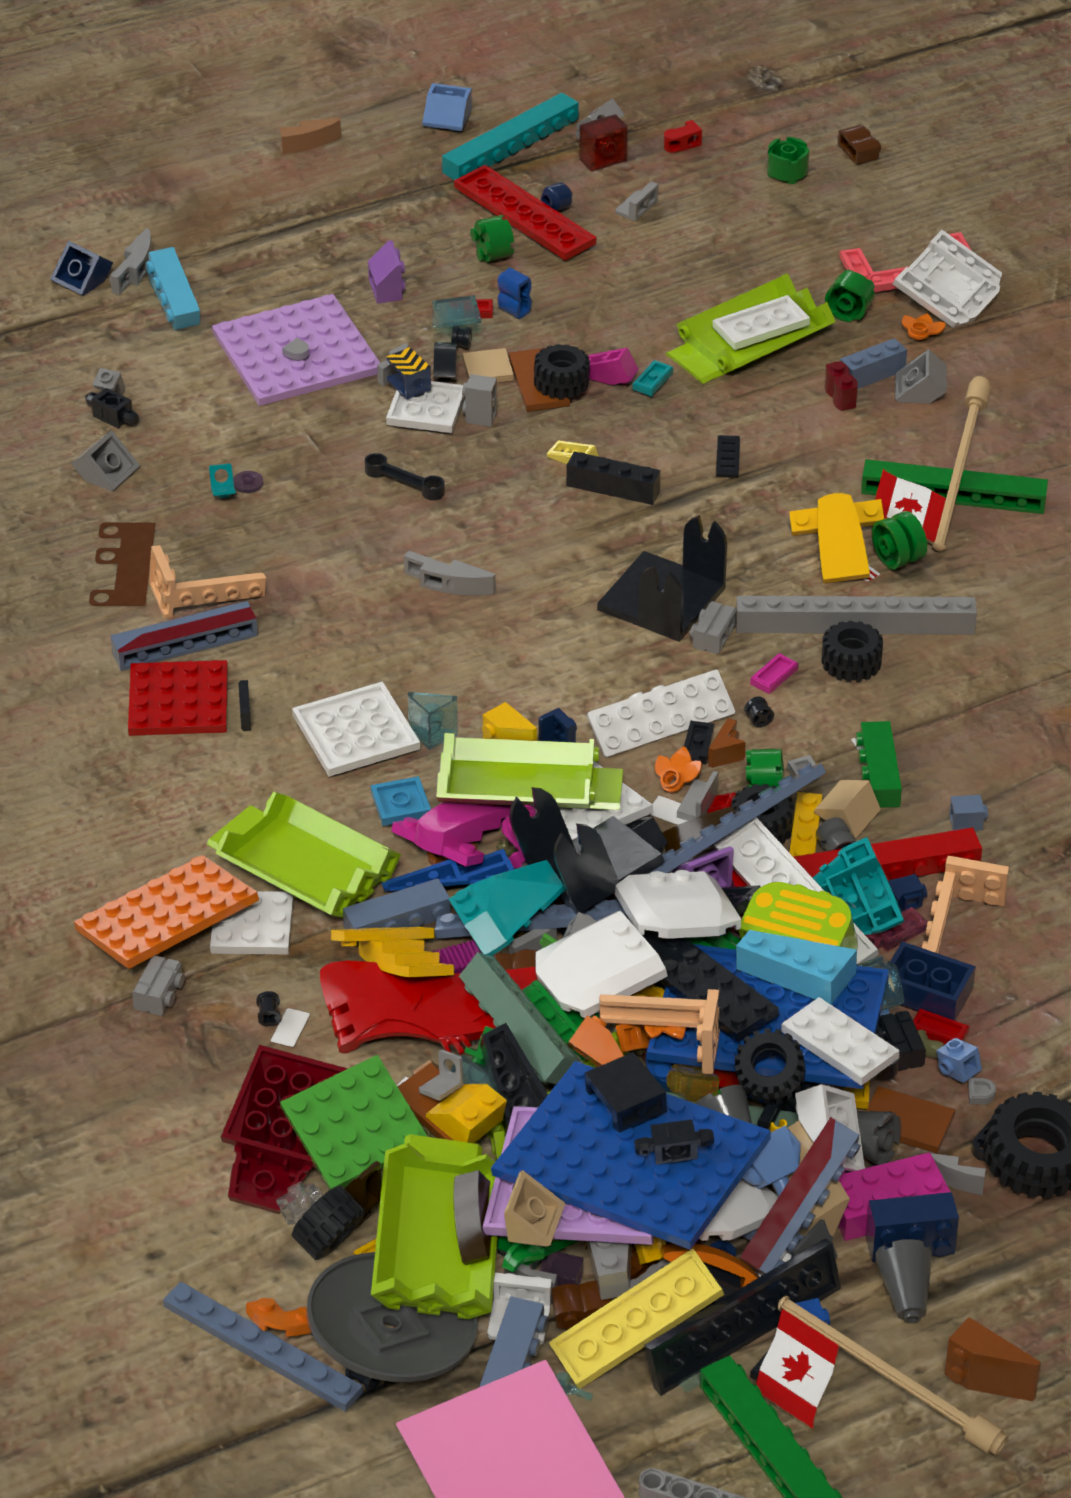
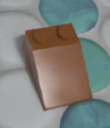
M968 1317L948 1339L944 1374L954 1383H959L969 1390L1033 1402L1036 1398L1041 1362Z

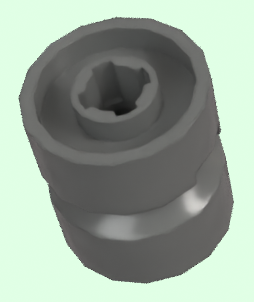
M830 818L824 821L816 831V837L825 851L842 849L857 842L842 818Z

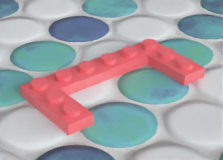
M961 232L949 234L971 250ZM861 248L840 251V260L845 269L857 272L873 281L875 285L874 292L898 289L893 285V282L906 267L873 272Z

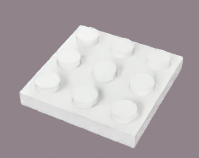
M431 381L430 391L407 400L396 390L386 417V425L452 433L465 396H462L463 385Z
M257 891L259 901L212 925L211 954L289 955L293 895L288 892Z

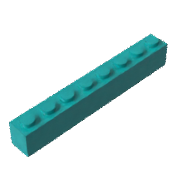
M564 93L546 100L442 155V173L456 180L484 165L490 167L578 120L579 102Z

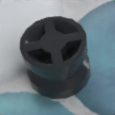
M453 326L451 342H457V347L463 346L465 349H470L472 328L466 327L461 329L459 326Z
M757 696L750 699L744 707L746 715L755 727H764L774 718L773 710L768 706L767 701L763 697Z

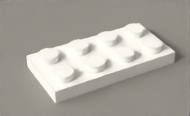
M788 295L713 320V328L734 350L810 325V317Z
M820 997L782 1023L781 1030L784 1034L789 1033L792 1035L793 1040H797L799 1044L861 1086L899 1059V1050Z

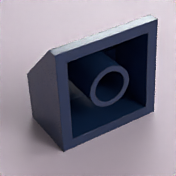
M68 241L50 280L85 296L105 282L113 262Z

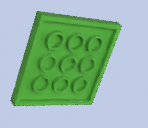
M378 1054L280 1102L281 1109L329 1190L337 1186H342L343 1188L348 1186L354 1178L376 1160L381 1163V1169L384 1168L385 1151L404 1144L405 1136L412 1134L428 1137Z

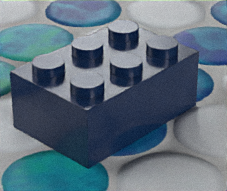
M902 941L886 968L889 970V979L884 999L918 1011L923 1009L955 1021L973 989L976 966Z
M952 1192L869 1200L866 1241L872 1263L876 1262V1252L880 1247L884 1246L886 1250L893 1247L892 1242L907 1239L923 1241L924 1247L927 1248L930 1245L932 1256L955 1254L959 1216Z

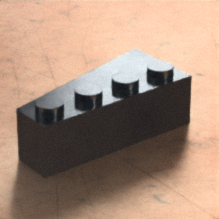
M504 1023L483 1034L480 1047L492 1088L507 1100L502 1120L506 1135L513 1107L538 1108L548 1096V1093L507 1023Z

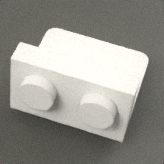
M495 1273L494 1301L487 1331L488 1338L496 1340L510 1296L543 1303L544 1315L548 1316L549 1319L552 1303V1279L520 1276L511 1273ZM546 1330L545 1333L540 1332L539 1334L540 1345L544 1343Z

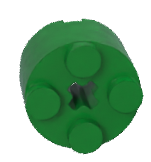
M787 137V140L780 141V138L769 144L767 174L770 178H776L788 184H796L799 179L807 175L809 148H807L805 141L795 137Z
M503 215L477 220L474 228L470 230L471 239L475 241L477 246L476 254L479 261L489 262L513 255L514 248L511 249V243L514 242V236L509 221L502 219Z
M845 270L835 279L827 291L825 303H828L833 316L838 320L844 322L859 320L874 300L875 285L873 281L852 270Z
M782 749L746 750L747 764H751L746 766V780H749V784H768L771 787L773 785L778 787V781L783 779L784 771Z

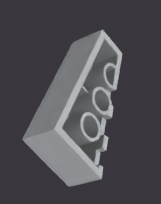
M586 1241L601 1300L619 1297L630 1290L632 1243Z

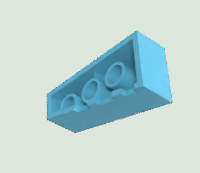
M174 247L149 252V261L146 262L149 282L166 313L167 321L171 322L174 330L199 325L200 309Z
M749 930L736 946L737 970L815 1000L820 997L830 1005H832L856 974V949Z

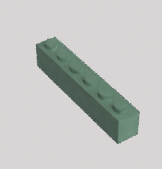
M477 952L459 975L466 984L464 986L465 989L479 1000L480 1008L492 1016L496 1027L507 1023L531 1066L537 1071L536 1074L539 1080L545 1084H557L575 1061L580 1062V1060L496 958Z

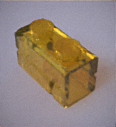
M674 1063L671 1071H668L666 1082L672 1092L686 1101L697 1102L712 1093L713 1097L718 1095L720 1079L714 1073L702 1074V1067Z

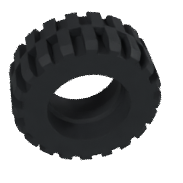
M1025 1092L1018 1094L1017 1098L1012 1096L1006 1099L1004 1104H1000L995 1109L994 1115H992L983 1150L985 1151L984 1158L986 1164L990 1166L989 1170L994 1177L998 1176L1000 1178L999 1182L1005 1187H1012V1191L1015 1193L1028 1194L1027 1197L1036 1198V1196L1052 1198L1053 1194L1060 1196L1067 1193V1190H1071V1102L1066 1099L1063 1101L1059 1100L1057 1095L1050 1093L1047 1096L1042 1095V1092H1033L1032 1095H1028ZM1024 1136L1043 1138L1056 1146L1059 1152L1052 1154L1034 1152L1026 1148L1018 1138Z

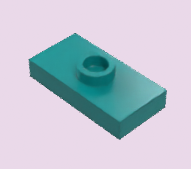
M654 360L633 382L632 390L653 396L673 374V367Z

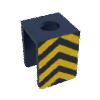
M406 348L386 356V360L398 371V373L388 376L387 381L406 400L431 390V367L412 348Z

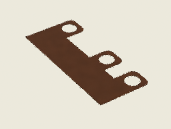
M104 522L100 525L99 536L101 538H121L120 548L97 549L96 563L118 565L114 590L91 591L90 605L145 606L151 546H153L156 523ZM110 525L118 528V532L113 535H107L103 530ZM104 551H111L115 554V557L106 561L100 558V554ZM98 593H106L109 599L106 602L99 603L94 600V596Z

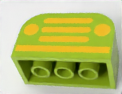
M772 882L760 887L753 894L742 917L741 929H738L741 940L749 930L856 950L858 948V939L851 911L846 902L826 891H814L801 884L792 885L785 882Z

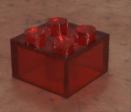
M616 114L581 124L579 160L591 172L627 161L628 126Z

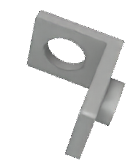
M441 1049L439 1051V1075L420 1086L419 1093L440 1101L462 1087V1057ZM446 1059H450L455 1064L456 1072H451L447 1068Z

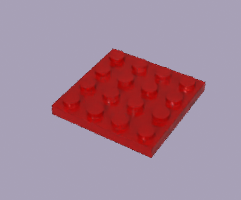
M227 660L131 663L128 735L227 733Z

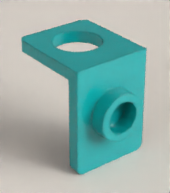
M231 463L210 465L209 474L213 496L228 498L231 497V494H236ZM219 469H224L228 473V478L224 482H218L215 479V473Z

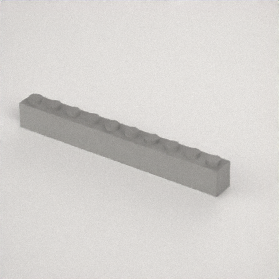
M737 596L736 633H825L827 629H830V626L838 625V622L861 621L863 624L872 625V628L877 629L879 634H975L977 610L975 597Z

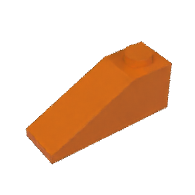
M587 1015L567 1043L568 1047L597 1067L624 1056L611 1032L605 1028L607 1024L597 1016L591 1018Z

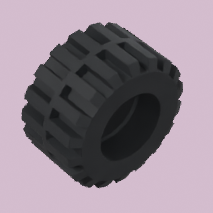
M555 344V346L550 345L542 348L535 355L534 386H536L538 391H542V394L549 395L552 398L564 399L581 395L589 386L590 360L588 354H585L583 350H579L578 347H572L567 344Z
M861 621L838 622V625L830 626V629H827L823 636L821 662L824 670L828 671L829 675L836 676V679H844L846 682H860L862 679H870L871 675L875 676L881 668L883 637L877 629L872 628V625L863 624Z
M752 784V787H744L743 791L735 793V797L732 798L731 807H734L735 813L739 812L740 805L749 800H753V802L760 798L758 794L771 786H768V784ZM788 796L757 816L759 821L781 844L790 838L793 829L794 803L791 796Z
M765 1028V1033L760 1034L757 1030L753 1032L754 1037L750 1038L747 1036L743 1039L744 1045L739 1044L737 1048L738 1055H735V1069L739 1085L743 1086L748 1097L752 1094L753 1100L758 1103L760 1099H763L764 1104L770 1105L771 1100H776V1104L782 1103V1098L786 1097L789 1100L793 1097V1091L798 1093L801 1089L800 1083H804L805 1061L803 1052L800 1050V1044L797 1040L793 1041L792 1035L786 1033L783 1036L782 1030L776 1029L775 1033H772L770 1028ZM774 1056L786 1062L785 1068L775 1076H762L754 1070L757 1063L765 1057Z
M337 1186L321 1196L295 1224L291 1236L315 1260L324 1258L353 1232L361 1222L365 1209L342 1186Z

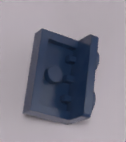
M560 708L539 717L538 741L576 743L577 725Z

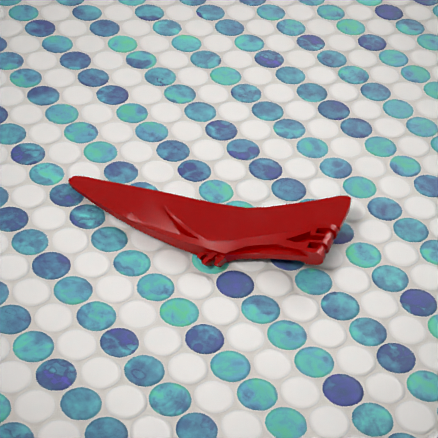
M351 960L332 962L320 969V984L328 1013L333 1017L331 1024L334 1035L338 1038L337 1046L341 1053L351 1052L362 1043L378 1038L410 1036L441 1043L444 1050L451 1052L449 1046L452 1045L461 1055L465 1052L459 1043H462L465 1047H470L472 1045L469 1041L480 1039L485 1026L496 1028L493 1023L494 1019L492 1016L480 1008L479 1000L465 989L464 986L466 984L459 977L461 973L445 976L405 977L382 971L377 962ZM536 966L505 970L521 990L530 985L531 982L538 981Z

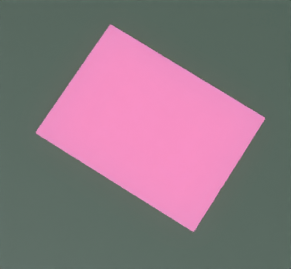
M546 1360L396 1423L435 1498H625Z

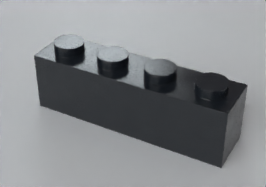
M575 451L566 465V486L650 505L654 504L660 493L661 470Z

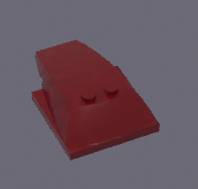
M263 1045L258 1046L221 1134L222 1142L235 1145L234 1152L236 1157L231 1170L228 1197L231 1201L277 1214L282 1212L303 1184L312 1168H316L281 1109L280 1102L348 1068Z

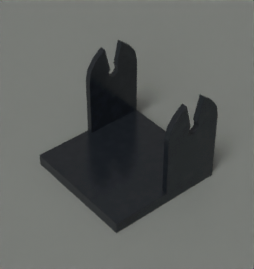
M700 515L692 517L685 524L682 565L643 551L599 600L597 610L680 642L691 630L692 625L697 623L701 610H706L711 601L714 602L725 590L727 538L723 529L714 520L707 540L703 537L704 531Z
M531 787L534 808L537 809V813L534 816L530 817V812L517 796L511 806L509 814L510 824L527 865L547 860L566 888L558 898L576 913L584 912L615 893L616 885L628 875L646 874L665 862L658 850L615 816L610 817L594 828L586 824L576 823L578 837L572 840L556 800L549 792L542 788Z

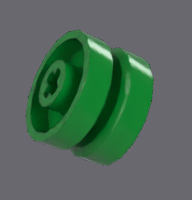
M903 511L891 518L887 517L874 523L872 527L873 546L878 558L888 569H898L908 564V562L913 563L926 556V534L917 517L911 512Z

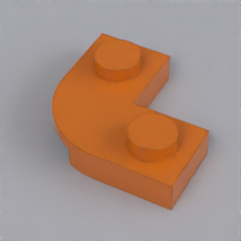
M261 1298L258 1301L246 1303V1314L263 1331H267L268 1327L286 1330L285 1337L311 1333L306 1316V1307L284 1312L273 1298Z

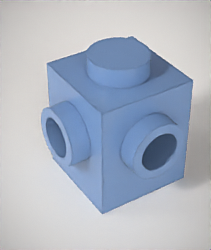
M954 1038L936 1050L941 1073L962 1083L982 1070L978 1047L960 1039Z

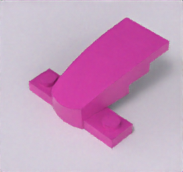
M444 802L428 811L418 820L406 817L402 821L393 822L391 832L414 842L426 851L442 855L464 866L483 863L484 853L476 850L475 846L468 844V842L481 841L483 831L500 828L502 818L508 817L512 805Z

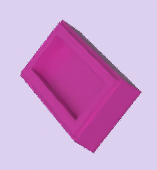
M778 653L750 678V684L770 694L798 670V663Z

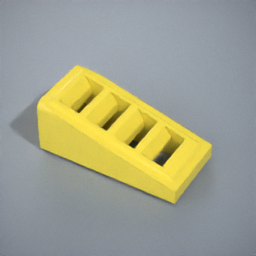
M558 440L548 451L547 456L567 464L574 451L598 456V452L594 445Z

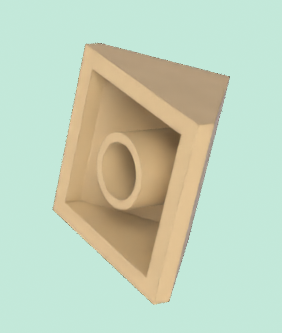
M840 780L815 808L814 812L825 821L834 817L842 818L849 827L850 833L857 839L880 812L881 808L869 780Z
M523 1170L518 1174L504 1212L508 1242L547 1247L552 1242L565 1202Z

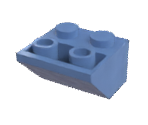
M432 83L427 94L423 126L462 131L472 110V88Z

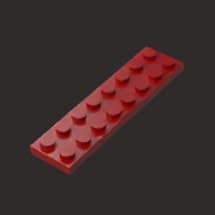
M487 165L454 180V188L495 215H503V220L507 219L510 225L564 260L597 244L596 236Z

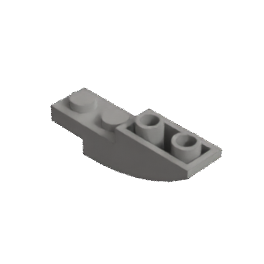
M146 228L125 249V260L110 276L113 294L120 295L130 284L138 286L146 276V262L149 261V252H152L150 229Z
M408 551L404 555V573L420 579L421 587L457 595H493L496 592L495 573L457 560H453L449 565L412 551Z

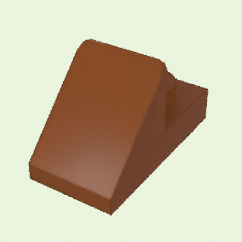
M727 718L709 747L708 767L714 768L744 760L746 743L738 739L739 732L736 731L737 720Z

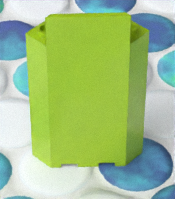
M786 273L770 282L677 323L678 333L685 344L665 354L704 384L836 321L827 302L816 307L808 288L796 292L789 274ZM787 295L810 317V325L736 350L713 328V320Z
M444 733L443 753H441L436 798L438 802L512 805L517 796L524 805L534 806L531 787H535L549 792L556 800L558 807L620 810L623 769L594 768V762H599V747H595L594 739H589V743L457 738L454 733Z
M274 791L267 800L264 811L252 805L248 806L209 838L207 842L208 846L216 850L215 854L320 910L342 918L343 908L351 906L357 901L363 902L374 893L373 887L380 881L385 883L392 877L401 856L400 853L294 798Z
M410 1134L405 1136L404 1144L385 1151L371 1296L387 1308L400 1310V1305L418 1307V1313L439 1316L440 1311L458 1313L457 1318L468 1320L492 1312L497 1235H492L490 1259L464 1265L458 1245L454 1214L455 1176L479 1170L490 1181V1200L495 1176H492L491 1167L495 1161L487 1154L482 1155V1147L479 1144Z

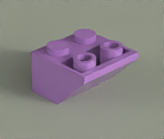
M392 240L388 241L368 261V279L377 304L402 300V291H405L404 278H402V274L405 273L404 262L400 261L399 249H395Z

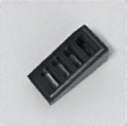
M718 436L716 477L739 478V436Z

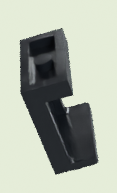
M634 1052L584 1073L586 1092L589 1095L595 1093L611 1112L613 1127L618 1133L667 1112L666 1091Z

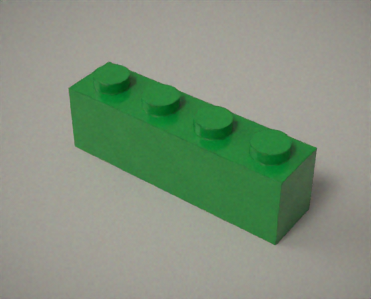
M890 721L861 722L860 732H856V747H861L858 750L859 764H863L861 766V779L869 780L880 808L900 807L902 787Z

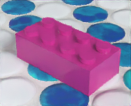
M931 1153L843 1174L839 1181L850 1200L838 1228L845 1241L866 1236L869 1200L950 1192Z

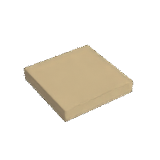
M506 348L462 353L468 379L471 374L497 378V383L514 381V374Z

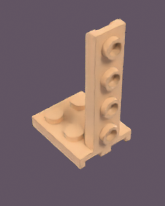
M161 545L151 546L149 585L163 618L173 617V608L265 596L266 576L263 573L175 583V571L169 566L168 555L164 554Z
M948 856L943 881H938L936 896H939V899L932 903L931 916H934L933 921H928L926 936H929L928 941H923L922 948L939 953L952 897L983 902L989 905L1004 906L1009 867Z
M708 989L707 1000L600 994V1019L605 1023L697 1028V1041H700V1045H702L698 1046L697 1062H702V1074L714 1073L720 1036L719 990Z

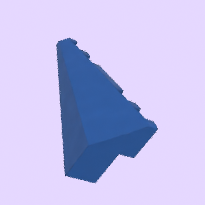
M501 849L484 855L483 863L464 866L456 864L455 861L449 859L381 883L384 892L406 889L434 879H439L443 886L473 884L493 875L514 870L505 850Z

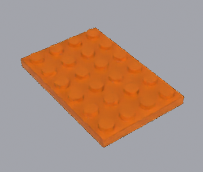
M201 855L180 867L171 869L169 873L159 878L150 880L140 888L131 890L126 895L106 903L103 907L86 913L82 918L74 921V925L79 933L130 969L259 901L257 891L204 855Z

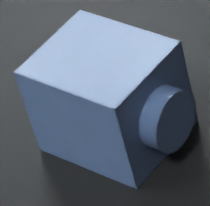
M981 795L951 796L949 817L952 830L972 827L975 831L983 830L984 820L988 819L987 805H983Z

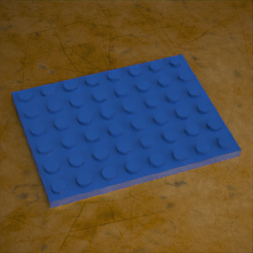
M694 944L779 1008L778 1017L757 1029L760 1034L765 1033V1028H770L772 1033H775L776 1029L781 1030L783 1022L815 1000L737 970L736 950ZM856 965L855 976L832 1003V1006L876 1034L889 979V970ZM667 987L665 988L663 998L681 999ZM686 1027L682 1040L663 1032L658 1037L651 1038L647 1049V1060L702 1067V1062H697L698 1046H702L700 1041H697V1028ZM720 1029L714 1069L736 1072L735 1055H738L737 1048L739 1044L744 1045V1040L741 1039L737 1042ZM753 1032L748 1035L750 1038L754 1037ZM800 1044V1050L803 1052L806 1067L804 1081L863 1089L864 1084L861 1086ZM774 1056L765 1057L757 1063L754 1070L760 1075L775 1076L785 1068L786 1062Z
M575 1061L491 1167L492 1176L515 1184L519 1172L523 1170L567 1204L691 1250L771 1139L770 1130L666 1093V1113L618 1133L613 1127L611 1112L595 1093L589 1095L586 1092L584 1073L594 1069V1067ZM692 1119L695 1131H699V1129L713 1130L714 1144L702 1148L697 1146L698 1159L656 1165L653 1152L649 1153L650 1155L635 1154L634 1140L646 1136L651 1138L650 1125Z

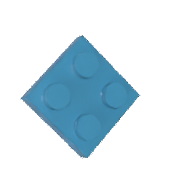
M419 776L370 785L371 795L382 826L402 821L406 817L419 819L431 810Z

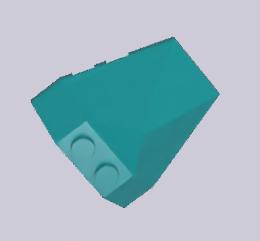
M868 837L842 848L838 852V856L828 865L824 864L820 867V872L813 877L824 891L846 902L850 908L853 923L864 935L881 933L905 922L902 911Z
M545 860L496 874L459 890L454 896L449 898V901L481 952L493 956L514 940L512 935L522 926L527 928L532 923L530 918L539 909L544 911L566 888L549 862Z

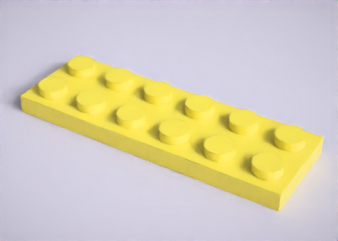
M692 1248L548 1343L578 1389H581L644 1348V1345L679 1325L723 1296L724 1292Z

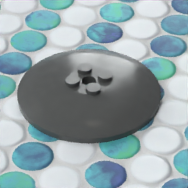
M375 1252L357 1254L341 1259L326 1268L314 1281L306 1306V1316L311 1333L317 1343L330 1357L359 1374L391 1382H415L435 1378L459 1365L467 1357L474 1345L478 1329L477 1317L469 1320L457 1318L458 1313L440 1311V1316L418 1313V1307L400 1305V1310L389 1309L371 1296ZM387 1323V1324H389V1325H391V1326H396V1327H395V1328H390V1327L385 1326L384 1324Z

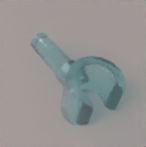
M564 1372L556 1374V1378L566 1395L568 1393L575 1394L591 1401L593 1394L571 1385L570 1375Z

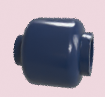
M562 182L555 183L543 189L541 201L558 212L571 205L572 191Z

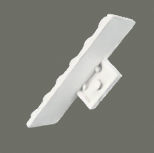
M713 670L668 686L659 685L644 694L638 692L631 695L629 699L588 712L587 718L603 756L608 758L687 731L690 720L711 723L734 715L735 709L719 671Z

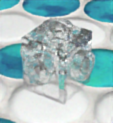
M298 1182L287 1188L289 1193L276 1199L287 1224L292 1225L296 1224L302 1215L323 1194L314 1183L303 1184V1182Z

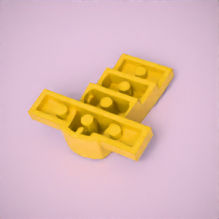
M833 493L818 499V508L789 511L792 536L818 533L823 584L870 578L861 527L872 526L877 521L884 519L881 499L854 503L849 494Z
M387 927L331 930V940L341 941V946H357V941H359V955L367 962H377L382 971L405 977L454 975V964L439 963V952L424 951V939L434 938V928Z

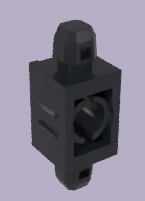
M105 388L98 394L89 392L85 396L86 403L92 406L93 417L119 429L125 422L135 425L139 421L138 413L132 410L131 399Z
M692 1119L650 1125L651 1138L646 1136L634 1140L635 1154L650 1155L649 1153L653 1152L656 1165L698 1159L697 1146L702 1148L714 1144V1134L711 1129L695 1131Z

